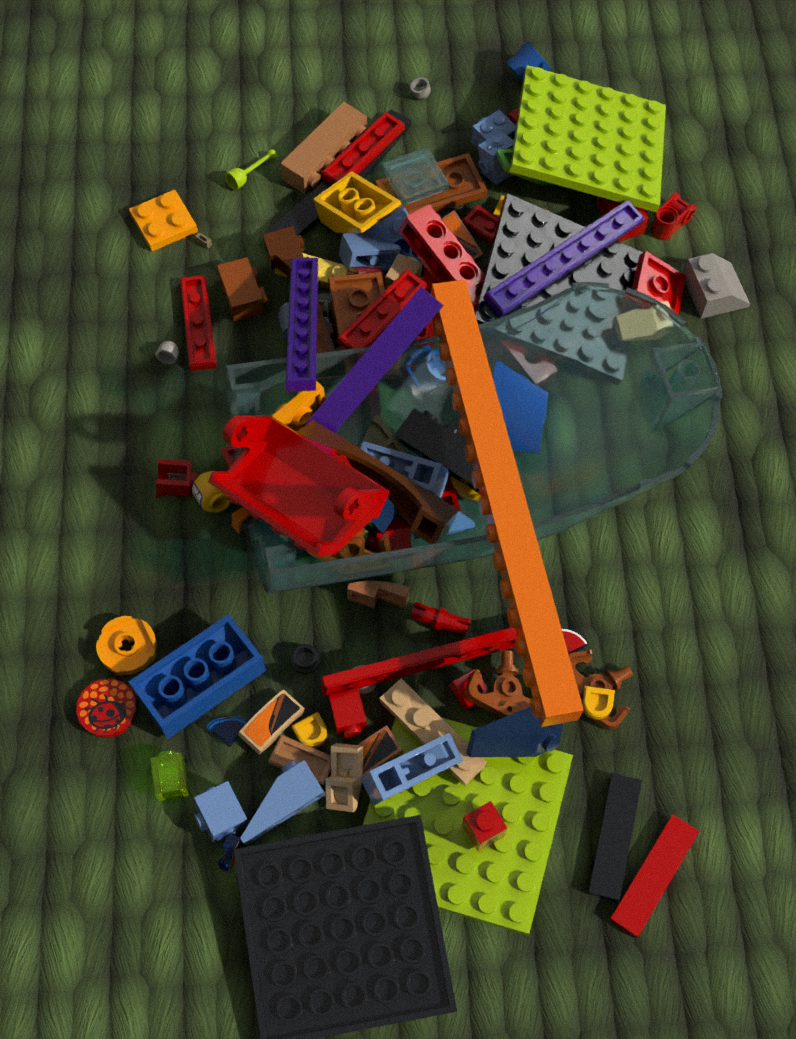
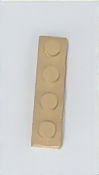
M402 679L398 680L379 698V702L422 745L450 733L463 761L447 770L464 787L486 766L487 762L482 757H469L466 754L468 743Z

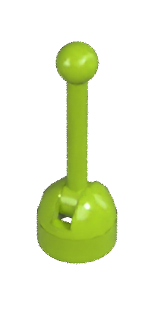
M270 149L266 156L245 170L240 168L229 170L225 173L227 184L233 190H238L246 183V174L267 160L275 159L277 152Z

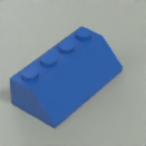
M228 614L130 680L129 684L168 740L264 673L266 668L263 657Z

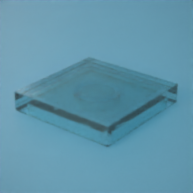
M428 147L382 163V169L403 206L449 189V182Z

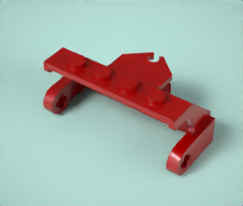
M237 415L231 418L224 427L223 439L233 447H245V450L228 471H214L208 480V483L226 494L230 502L244 506L249 510V514L252 517L266 521L271 525V529L274 532L288 536L294 540L293 544L296 547L308 550L317 557L335 555L372 518H378L390 493L389 490L351 467L347 457L343 454L337 455L336 449L305 438L272 416Z

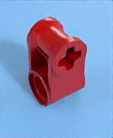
M675 192L666 203L658 208L651 226L652 235L659 240H668L690 221L697 210V206L688 204L680 198V194Z

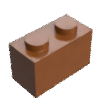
M248 257L217 265L219 280L234 322L264 314L263 303L267 302L266 294L263 287L258 288V272L255 266H250Z

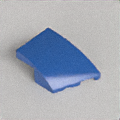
M496 361L493 381L512 450L539 454L549 392L531 383L528 378L516 373L502 361Z

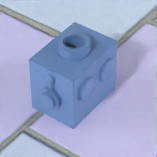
M498 110L488 117H483L477 124L473 125L471 143L478 149L479 144L501 132L514 140L516 125Z
M503 132L478 145L481 173L496 185L513 176L504 172L496 155V151L499 149L513 148L514 140Z
M228 781L216 787L212 786L206 792L194 797V806L198 812L194 815L195 821L201 832L207 831L212 843L227 836L233 837L238 833L237 831L247 827V818Z

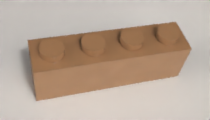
M343 102L280 163L282 180L303 194L316 187L322 178V171L367 129V116Z

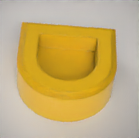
M585 686L582 700L585 714L595 720L606 718L613 708L615 690Z
M318 712L292 725V730L298 741L314 749L323 745L327 738L326 725Z

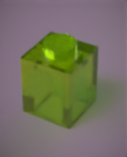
M168 750L158 753V757L150 758L154 792L158 801L189 796L185 760L181 752L176 753V751Z

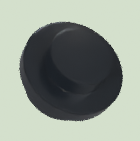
M300 645L291 653V665L299 673H311L319 666V652L311 645Z

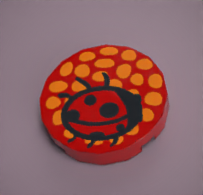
M100 679L91 683L82 691L77 700L76 714L81 726L88 733L98 738H113L123 734L132 721L134 722L137 716V701L133 691L124 682L116 679Z

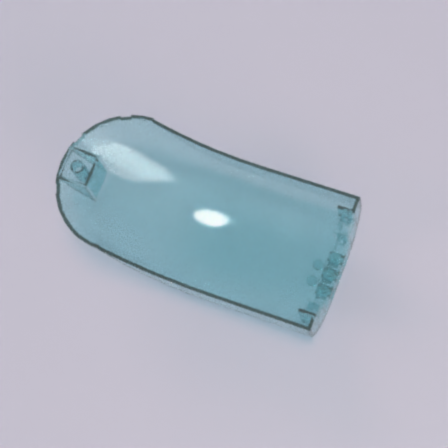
M572 283L570 288L535 305L478 325L492 378L496 361H502L516 373L528 378L531 383L549 392L540 453L513 450L537 541L562 532L624 504L675 478L701 457L714 437L721 416L719 414L720 402L723 399L717 366L702 338L699 335L695 337L685 326L687 321L667 305L647 294L628 287L625 291L609 288V283ZM433 336L414 340L336 431V434L359 448L373 418L377 414L391 432L395 434L413 408L422 413L424 410H427L444 427L446 424H449L459 431L458 419H460L459 411H454L452 393L454 392L452 385L448 386L446 382V361H441L439 355L440 338ZM370 347L317 353L316 381L323 386L326 399ZM287 358L226 365V395L229 420L237 415L272 416L281 404L288 403L297 395L298 391L286 392ZM233 447L235 461L244 452L245 447ZM404 447L408 454L420 457L417 454L410 451L409 449H407L406 447ZM458 494L457 498L461 513L475 522L474 529L445 535L437 544H429L423 539L415 540L414 534L410 532L412 548L326 562L310 555L307 550L296 547L293 544L294 540L286 535L274 532L271 529V525L264 520L255 519L248 526L256 567L262 586L267 594L483 558L493 555L495 550L493 543H489L487 540L485 527L488 523L486 515L482 516L480 513L479 503L468 501L459 497ZM366 541V542H365V549H366V550H369L368 545H367V541Z

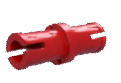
M417 601L414 604L410 617L412 620L435 626V630L440 631L444 629L466 637L471 619L449 613L445 608L441 607L439 610Z

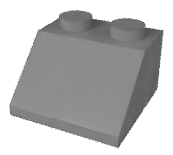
M714 253L688 259L683 273L686 275L685 284L700 318L750 306L731 262Z

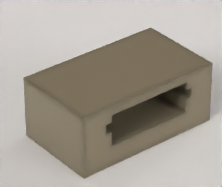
M200 232L195 236L196 242L209 249L212 245L211 239Z

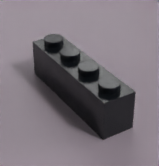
M413 408L394 434L402 446L421 458L441 463L450 471L449 475L480 494L479 488L475 489L473 486L472 462H467L465 455V445H467V442L459 436V431L449 424H446L444 427L427 410H424L422 413Z

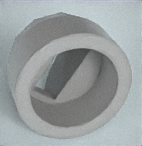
M417 78L410 85L411 92L416 99H426L430 95L431 87L426 78Z
M164 341L157 348L155 355L164 364H174L179 353L178 347L172 341Z

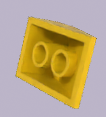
M352 171L313 199L320 222L336 233L362 234L401 205L399 199Z

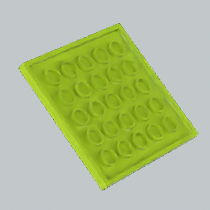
M527 65L523 76L509 172L620 203L629 200L634 207L657 212L661 197L666 105L657 101L640 98L633 94L619 92L609 87L598 86L588 81L567 77L564 74H557L539 67Z
M395 718L391 733L402 748L403 753L406 754L423 746ZM442 718L469 744L471 732L477 729V727ZM553 750L536 757H482L487 762L486 766L465 787L446 769L373 806L370 800L363 825L421 815L439 910L529 936L573 755ZM491 801L507 826V831L503 838L477 852L462 826L463 818L465 815Z

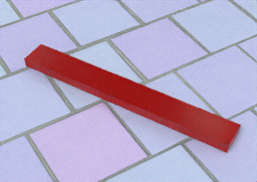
M515 627L323 676L320 688L323 697H328L329 694L354 688L359 689L515 647L516 630Z

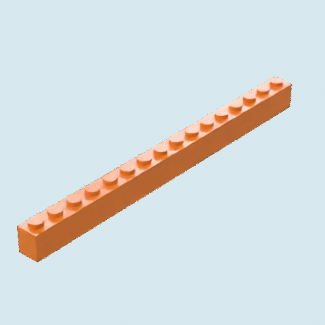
M466 279L432 284L431 295L443 304V307L434 316L433 332L435 337L440 338L441 361H446V382L448 386L452 385L454 392L452 393L454 411H459L460 419H458L459 433L466 438L467 462H472L473 465L472 483L475 489L479 488L481 496L478 500L479 510L482 516L486 515L488 523L485 527L486 537L489 543H493L495 550L493 552L494 568L496 571L500 570L501 595L509 603L510 609L507 610L508 622L510 627H515L516 653L518 657H523L525 668L522 670L525 686L531 688L533 696L530 699L531 711L534 718L538 717L541 727L577 721L584 711Z

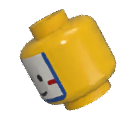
M214 471L200 474L193 483L192 494L201 508L207 512H221L225 510L231 503L228 500V496L208 483L210 475Z

